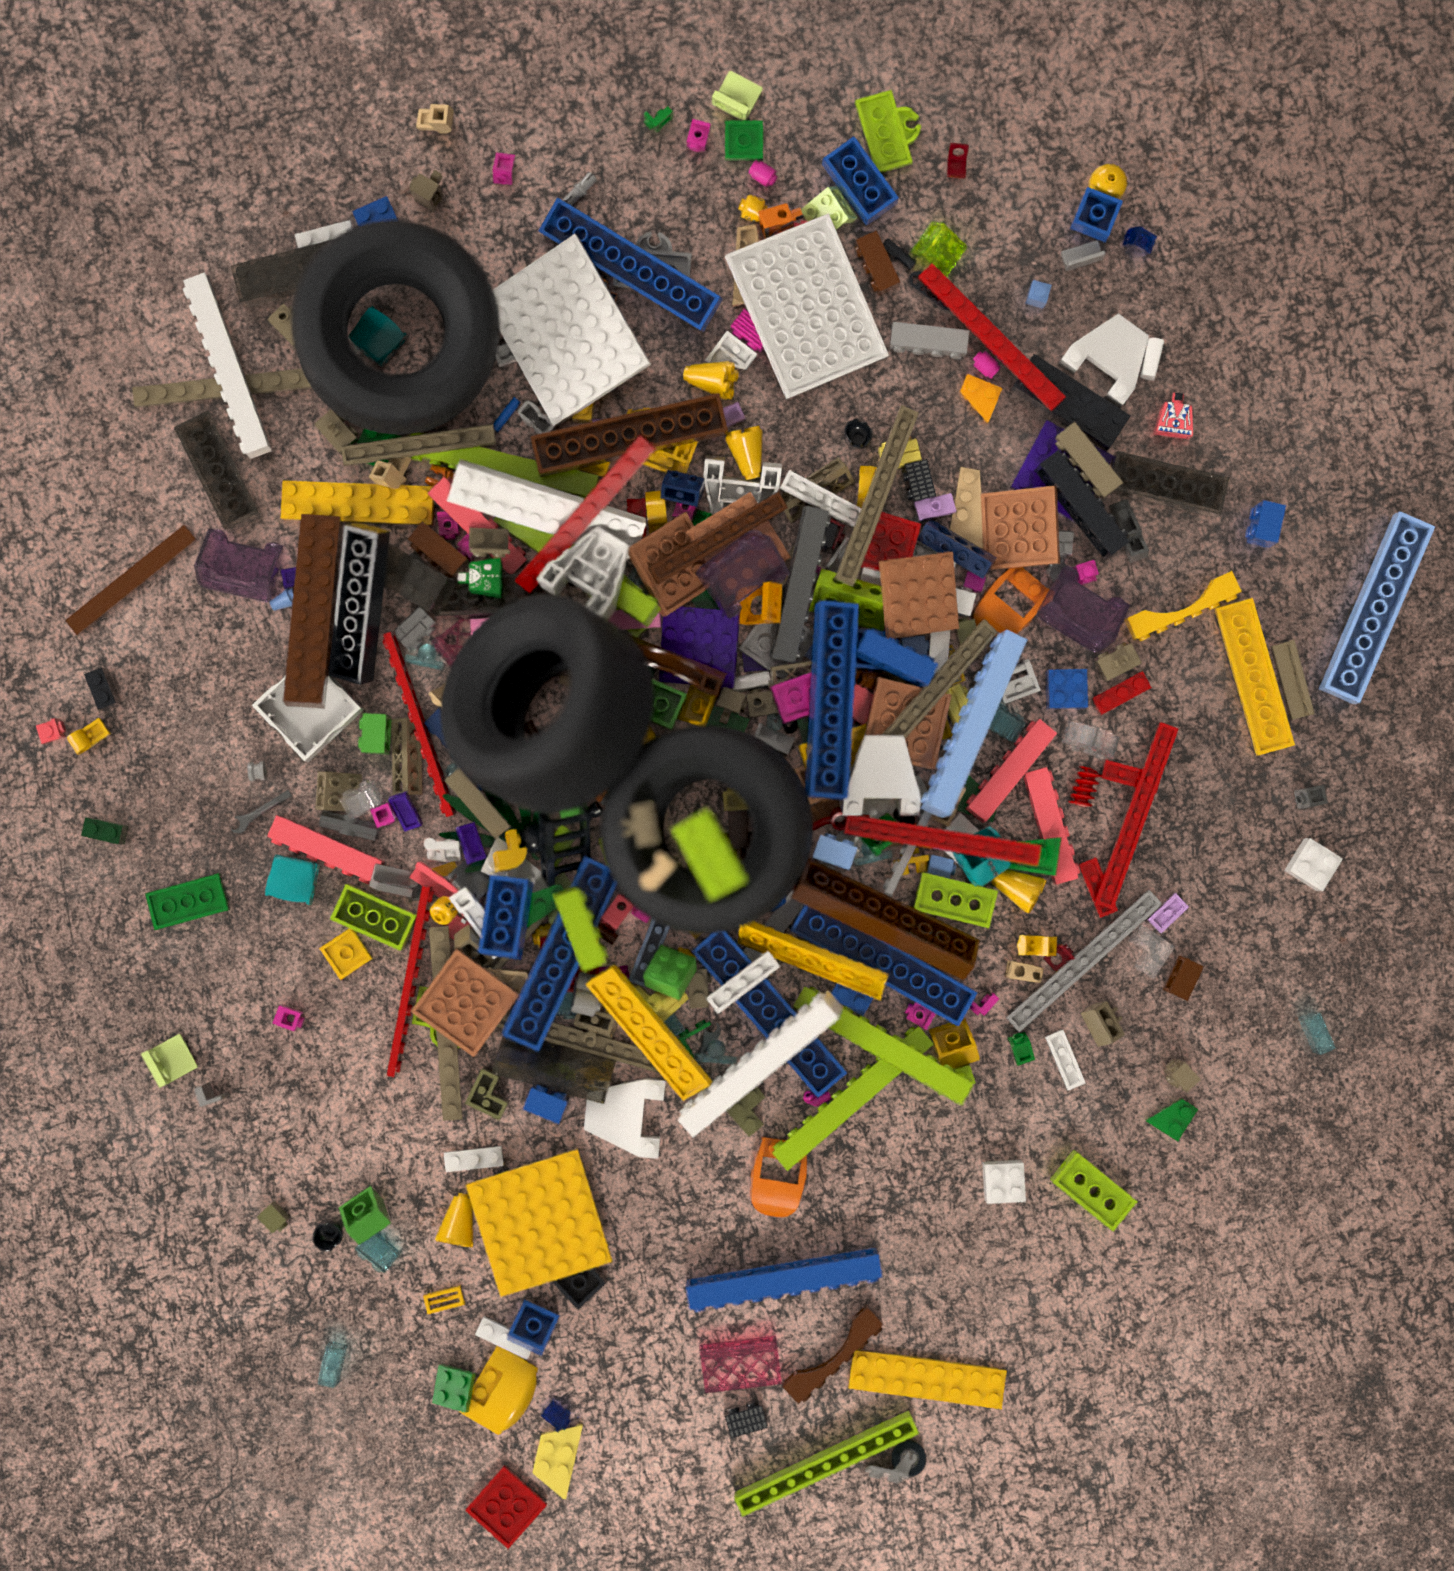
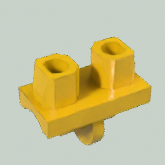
M915 848L913 854H918L919 848ZM912 855L908 864L915 863L916 873L927 872L929 856L913 857ZM908 864L902 875L909 874Z

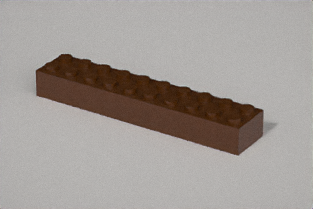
M717 393L530 437L541 478L619 460L640 435L656 447L654 451L724 436L727 435L728 428L720 394Z
M301 514L283 702L286 706L325 709L343 526L339 516Z
M808 858L806 866L793 888L792 899L962 980H965L975 967L980 943L979 939Z

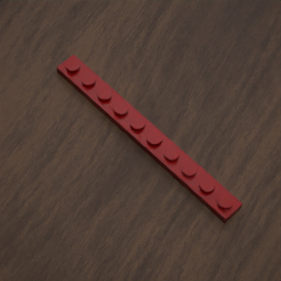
M933 263L918 276V279L1051 412L1066 398Z
M640 435L517 576L515 582L530 593L539 583L537 578L547 564L552 560L558 559L565 550L570 548L656 447Z
M395 631L383 634L384 639H382L383 645L386 650H389L391 667L396 670L397 675H395L398 686L402 688V700L405 705H408L409 720L415 725L416 730H414L417 741L421 743V755L423 759L427 760V772L434 781L433 790L436 796L439 795L441 801L439 803L442 814L445 813L446 817L452 816L457 812L442 797L443 794H451L445 782L430 733L424 724L425 719Z
M1159 722L1094 903L1114 909L1179 728Z
M847 815L844 831L845 835L1034 866H1038L1041 845L855 815Z
M424 885L421 889L386 1075L389 1077H395L397 1073L401 1072L402 1068L400 1056L405 1052L406 1043L403 1040L404 1035H407L410 1024L407 1023L408 1016H411V1010L413 1009V1005L410 1004L411 997H415L417 986H414L415 978L419 977L420 967H417L418 960L422 959L424 952L421 944L422 940L425 941L427 936V929L424 928L426 921L429 922L430 919L428 907L429 902L432 903L434 898L432 886Z

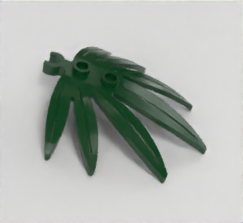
M482 788L493 806L510 825L499 836L501 840L506 842L505 832L508 830L516 829L517 834L520 835L526 826L539 824V813L541 812H534L531 822V811L519 807L522 822H519L506 800ZM449 794L442 795L464 817L487 830L459 797ZM456 831L439 833V836L442 838L459 841ZM479 833L483 847L492 848L495 838ZM531 853L532 857L535 860L540 859V857L537 856L536 853ZM486 859L474 862L465 869V873L480 871Z

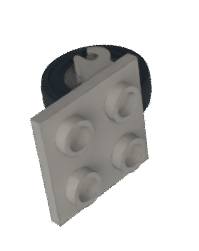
M903 1441L892 1452V1470L870 1465L865 1468V1472L869 1473V1477L880 1479L887 1477L889 1482L899 1483L908 1479V1477L917 1476L924 1470L926 1453L918 1443Z

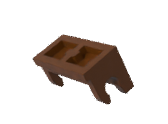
M1179 955L1163 990L1188 1001L1204 966Z

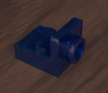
M1141 226L1132 227L1125 233L1123 246H1132L1144 254H1151L1157 236Z
M553 1399L540 1416L554 1426L557 1433L561 1429L565 1430L571 1422L569 1419L571 1413Z

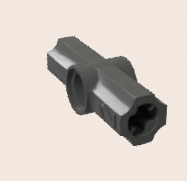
M323 810L319 821V826L336 830L341 834L352 837L358 836L376 841L379 833V828H377L375 823L366 822L346 814L340 815Z

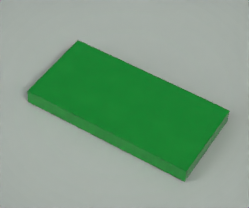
M220 873L145 893L154 931L230 910Z

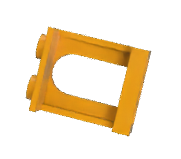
M763 582V585L745 586L735 593V611H740L739 624L760 625L780 623L782 584ZM757 596H762V614L754 615L751 611V602Z

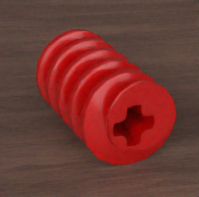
M1079 766L1083 770L1077 772L1081 779H1075L1074 781L1079 786H1073L1072 788L1077 793L1070 794L1074 801H1068V803L1083 808L1092 807L1093 805L1088 800L1095 799L1091 795V792H1097L1093 785L1100 784L1095 778H1101L1102 775L1094 769Z

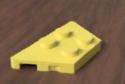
M583 1424L561 1428L553 1432H544L540 1437L532 1473L563 1499L567 1497Z

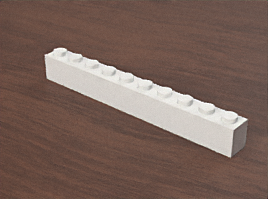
M204 272L183 280L185 284L183 288L184 294L187 299L190 298L192 303L189 305L190 311L198 320V322H195L197 330L204 336V339L201 340L205 350H209L210 356H208L209 363L212 368L215 367L217 372L214 374L217 384L222 386L223 390L220 393L223 401L228 402L229 405L227 413L230 419H234L236 424L233 426L236 436L241 438L242 443H239L242 453L247 454L252 459L271 452L272 449L208 276Z

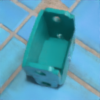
M371 306L360 318L348 338L364 355L378 366L384 367L405 344L409 336L406 332L403 333L390 318L376 310L374 306Z
M991 826L973 834L1002 839L1000 834ZM952 852L957 863L975 887L977 885L984 886L1011 866L1010 861Z
M276 854L267 879L265 896H273L292 902H306L307 905H312L317 888L320 864Z

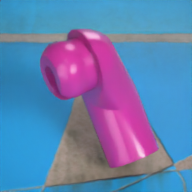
M806 1091L803 1094L804 1101L815 1107H819L824 1102L832 1099L828 1091L819 1098L812 1091Z

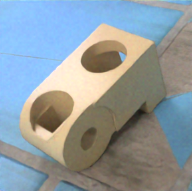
M659 852L654 858L658 863L653 869L641 877V885L647 890L657 888L677 866L663 852Z
M1007 960L1004 977L1041 983L1044 968Z

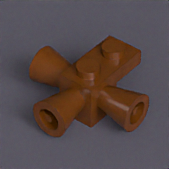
M747 810L728 811L729 829L728 833H724L739 862H741L747 854L745 848H749V844L752 842L753 831L748 832Z

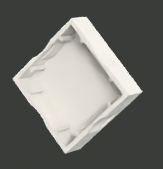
M329 675L325 709L286 706L283 702L285 677L268 689L252 705L271 726L282 734L290 747L306 762L312 760L364 711L342 685Z

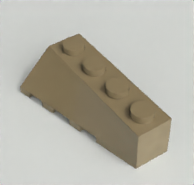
M1075 422L1056 436L1055 440L1057 442L1055 445L1061 452L1065 451L1067 453L1069 463L1073 467H1078L1081 471V478L1085 482H1090L1093 486V493L1097 497L1101 496L1104 499L1122 485L1121 479Z

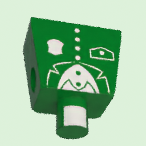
M501 558L471 562L469 564V572H458V583L469 584V590L473 594L502 598L503 562Z

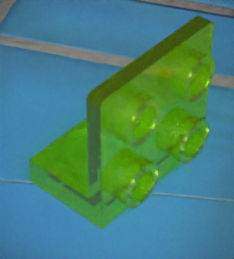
M931 221L910 253L915 257L925 258L930 264L933 263L947 277L967 249V245L943 222Z

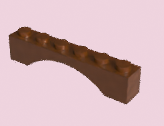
M629 635L641 649L648 666L671 673L692 684L697 689L716 697L720 693L727 673Z
M867 1304L864 1305L852 1317L848 1337L836 1354L817 1366L796 1369L782 1382V1387L797 1404L801 1401L806 1402L811 1397V1392L815 1388L820 1389L826 1383L825 1379L830 1374L831 1376L835 1375L840 1370L839 1366L844 1361L846 1363L854 1357L853 1353L858 1348L860 1350L864 1348L872 1335L876 1336L882 1331L883 1321Z

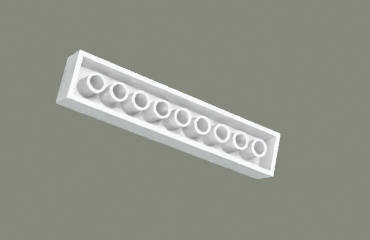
M460 459L447 501L554 535L582 503L584 498ZM605 506L575 542H578L598 526L631 546L641 539L646 525V518Z
M828 990L825 993L819 992L812 999L813 1001L809 1006L807 1004L803 1005L794 1018L790 1016L783 1023L784 1025L780 1030L778 1028L774 1029L766 1041L761 1040L755 1045V1049L751 1054L749 1051L745 1053L737 1065L733 1063L727 1068L726 1073L722 1077L719 1075L713 1080L709 1088L703 1089L694 1100L691 1098L683 1105L684 1108L680 1111L681 1115L678 1121L692 1137L702 1131L839 1018L843 1007Z

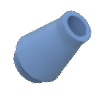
M287 588L277 597L270 600L271 608L276 611L291 607L293 604L294 588Z

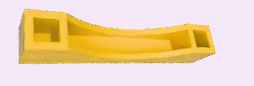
M1230 571L1211 580L1202 596L1185 609L1170 613H1156L1144 610L1124 619L1133 641L1139 638L1141 642L1151 637L1149 633L1154 631L1157 634L1168 629L1167 625L1169 624L1179 625L1185 622L1184 618L1189 615L1194 618L1203 614L1202 610L1207 607L1209 610L1220 606V601L1226 599L1227 602L1238 598L1236 594L1242 591L1233 571Z

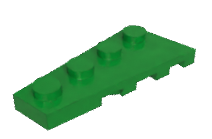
M1062 837L1018 841L1041 845L1038 866L1011 862L1009 869L1057 876Z
M561 883L532 893L527 927L557 909L552 894L565 890Z

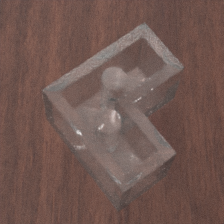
M1068 721L1062 743L1068 745V749L1079 752V749H1082L1083 753L1093 755L1100 760H1105V757L1114 758L1120 737L1099 727Z
M368 779L360 783V788L353 791V789H350L342 794L343 797L339 800L350 820L358 818L371 809L389 803L380 782Z
M1139 925L1128 940L1144 951L1134 968L1152 979L1156 977L1175 946L1143 925Z

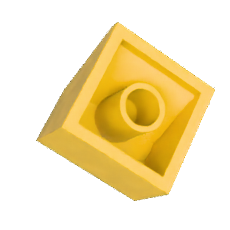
M963 1018L959 1027L950 1022L929 1029L941 1066L947 1064L954 1069L980 1060L977 1045L965 1018Z

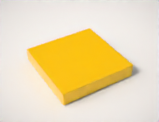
M350 928L319 948L340 980L373 959L355 930Z

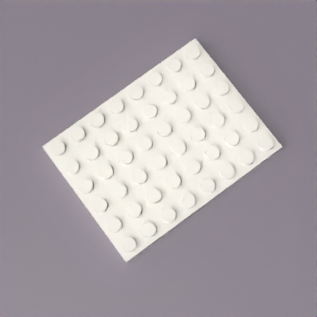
M829 213L725 256L786 400L889 356Z
M576 234L493 289L499 311L500 332L552 425L555 427L651 365Z

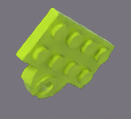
M892 90L855 100V106L870 157L878 170L884 173L912 165L913 161L908 146L916 141L921 130V124H918L913 129H909L906 126L907 121H917L919 119V116L912 108L905 106L897 108Z

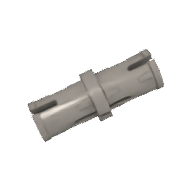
M588 172L578 184L575 183L573 185L574 188L563 198V201L573 207L582 196L584 197L587 194L586 191L597 182L596 177L591 172Z

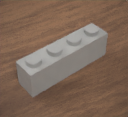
M893 322L889 349H893L897 353L912 351L916 355L931 353V356L934 357L950 355L952 359H962L967 354L969 330Z

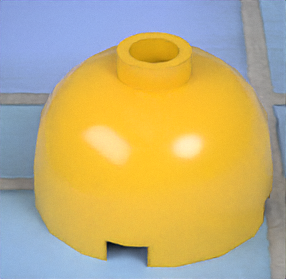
M1104 164L1092 173L1088 181V187L1120 199L1127 188V176L1119 166Z

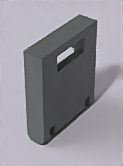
M465 859L446 878L450 880L456 875L457 878L451 884L458 891L466 887L479 901L488 892L487 885L491 876L481 872V870L465 873V869L471 865L467 864Z

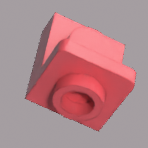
M53 718L49 722L36 725L41 744L65 737L64 732H66V728L60 719Z

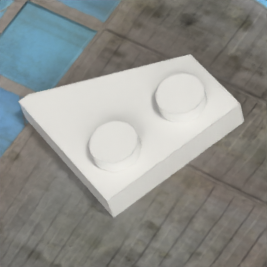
M726 331L705 361L708 363L731 361L735 364V368L747 370L758 354L730 332Z

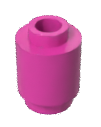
M756 160L748 172L752 175L751 178L765 187L773 186L778 178L776 175L777 171L763 161L759 162Z
M986 350L984 353L979 351L973 358L975 362L973 366L985 377L992 378L1001 368L998 365L999 362Z

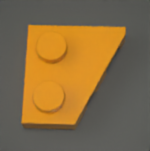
M967 374L959 393L965 400H968L971 407L988 423L1003 388Z

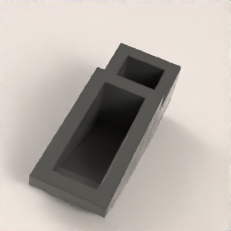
M1128 499L1109 505L1111 514L1117 520L1116 524L1129 535L1128 539L1130 542L1123 547L1129 562L1133 563L1148 557L1149 549Z

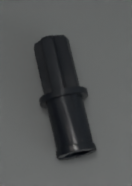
M888 238L884 241L883 245L886 251L894 257L895 261L898 260L910 271L917 260L904 251L905 248H900L891 239Z

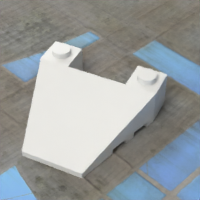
M1117 314L1074 342L1058 365L1074 375L1085 359L1093 363L1116 380L1104 398L1120 408L1135 389L1149 335L1120 314Z
M706 455L703 478H705L704 484L711 514L713 515L749 492L752 493L757 503L775 494L780 487L782 464L763 462L761 480H745V478L723 476L725 457Z
M597 526L581 538L575 546L565 550L562 556L555 561L549 562L537 580L543 589L557 596L566 584L570 582L591 595L592 597L586 605L609 620L616 609L629 545Z
M865 735L856 753V759L852 767L850 766L848 799L840 800L839 802L842 815H862L864 798H897L896 806L900 816H919L921 797L904 736Z
M645 1077L589 1090L587 1092L584 1130L638 1157L658 1159L661 1136L641 1135L644 1100L664 1101L666 1080Z

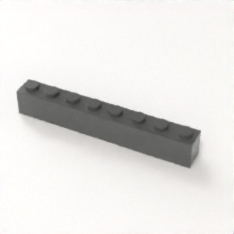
M809 506L803 507L781 604V621L777 623L770 658L795 663L796 659L798 660L800 657L801 648H799V643L804 639L805 630L803 626L804 622H807L809 618L807 608L808 603L812 602L814 592L811 590L812 585L816 584L818 573H815L816 568L822 560L820 550L821 546H824L826 542L824 532L825 527L828 528L831 517L828 516L829 511Z

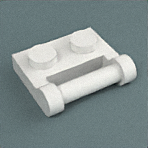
M1029 659L1023 660V663L1016 665L1012 675L1026 670L1027 675L1008 683L1002 696L1004 704L1041 691Z
M427 838L424 841L429 861L462 862L459 841L446 839L435 842L432 838Z

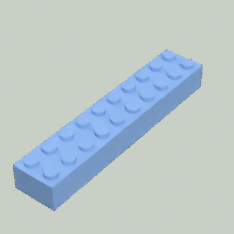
M1401 511L1392 516L1319 690L1351 704L1361 702L1435 526Z
M1006 629L1002 633H998L989 643L991 649L982 659L981 664H983V667L975 675L974 681L976 683L974 688H970L966 696L968 699L966 706L963 705L959 712L960 720L954 724L951 730L953 736L951 740H947L944 746L945 754L943 758H939L936 764L938 770L929 780L928 785L930 788L928 793L925 792L921 798V803L923 804L920 809L939 818L951 815L1027 639Z

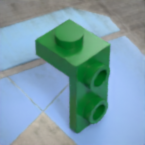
M703 1019L695 1024L696 1028L693 1030L685 1029L678 1034L679 1038L677 1039L692 1057H694V1053L686 1039L712 1025L710 1020L706 1022Z

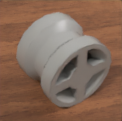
M260 761L258 764L248 763L249 781L267 779L265 761Z

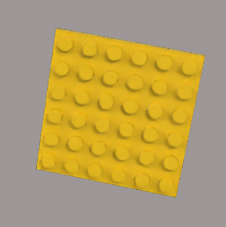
M578 1149L466 1184L500 1297L613 1261Z

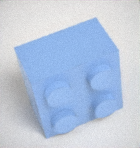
M825 833L824 836L820 835L813 858L850 870L857 847H854L855 843L845 839L843 842L835 840L836 836Z

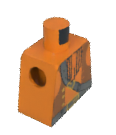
M785 203L758 211L759 226L764 239L794 228V221L803 218L801 208L798 207L790 210L788 204Z

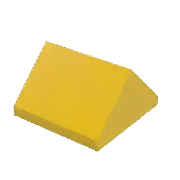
M690 685L687 692L688 697L678 719L694 726L707 725L717 697Z

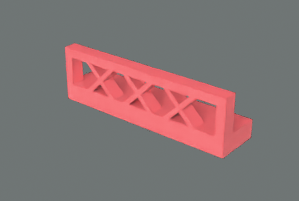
M421 861L417 862L415 870L410 875V878L421 886H432V891H434V895L437 897H450L458 892L451 884L452 882Z

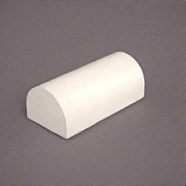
M1149 338L1140 373L1141 378L1151 381L1155 380L1164 339Z
M769 671L737 676L733 690L742 693L754 689L769 688Z

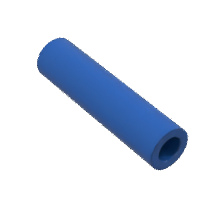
M513 397L493 423L494 430L497 433L521 404L517 398Z

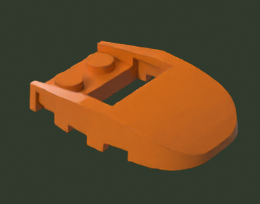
M1023 567L1009 568L986 588L981 599L973 609L972 620L975 619L976 627L985 619L998 633H1002L1007 629L1018 635L1032 622L1051 590L1046 588ZM1005 580L1035 604L1024 618L994 594Z
M762 1136V1142L759 1151L756 1153L750 1175L751 1203L758 1212L764 1215L787 1217L793 1214L799 1207L806 1186L807 1155L799 1161L801 1166L798 1184L760 1178L763 1157L777 1159L772 1154L774 1151L773 1146L780 1140L786 1141L784 1139Z

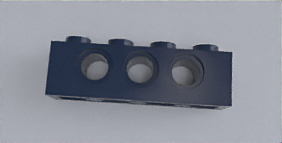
M932 519L925 524L917 539L938 553L953 552L955 563L982 579L989 573L997 559L994 555Z

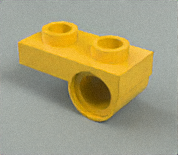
M97 718L83 729L71 733L67 740L76 754L81 755L111 735V732L103 720Z

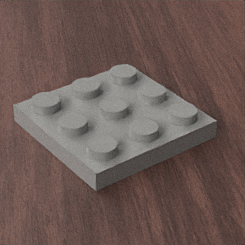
M777 623L755 625L739 648L742 653L768 671H770L772 666L792 664V662L770 658ZM805 625L803 626L805 630L804 639L799 643V648H801L800 657L798 660L796 659L795 663L803 659L813 644L814 631ZM784 670L776 671V676L779 679L785 678L788 675Z

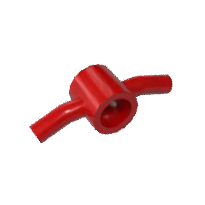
M836 807L831 810L829 817H823L813 822V831L827 824H832L833 828L838 831L845 830L847 815H843L845 819L842 822H836L834 819L842 815L840 807ZM867 814L855 815L870 818V815Z

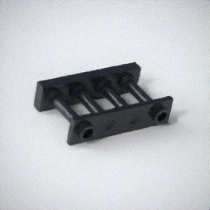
M584 805L579 807V814L556 820L550 819L547 813H539L541 877L547 887L555 885V877L558 874L578 870L584 856L591 858L590 821H592V814ZM580 822V830L556 836L553 835V830L556 827ZM580 838V846L554 851L556 843ZM581 854V861L558 867L554 866V862L559 858Z

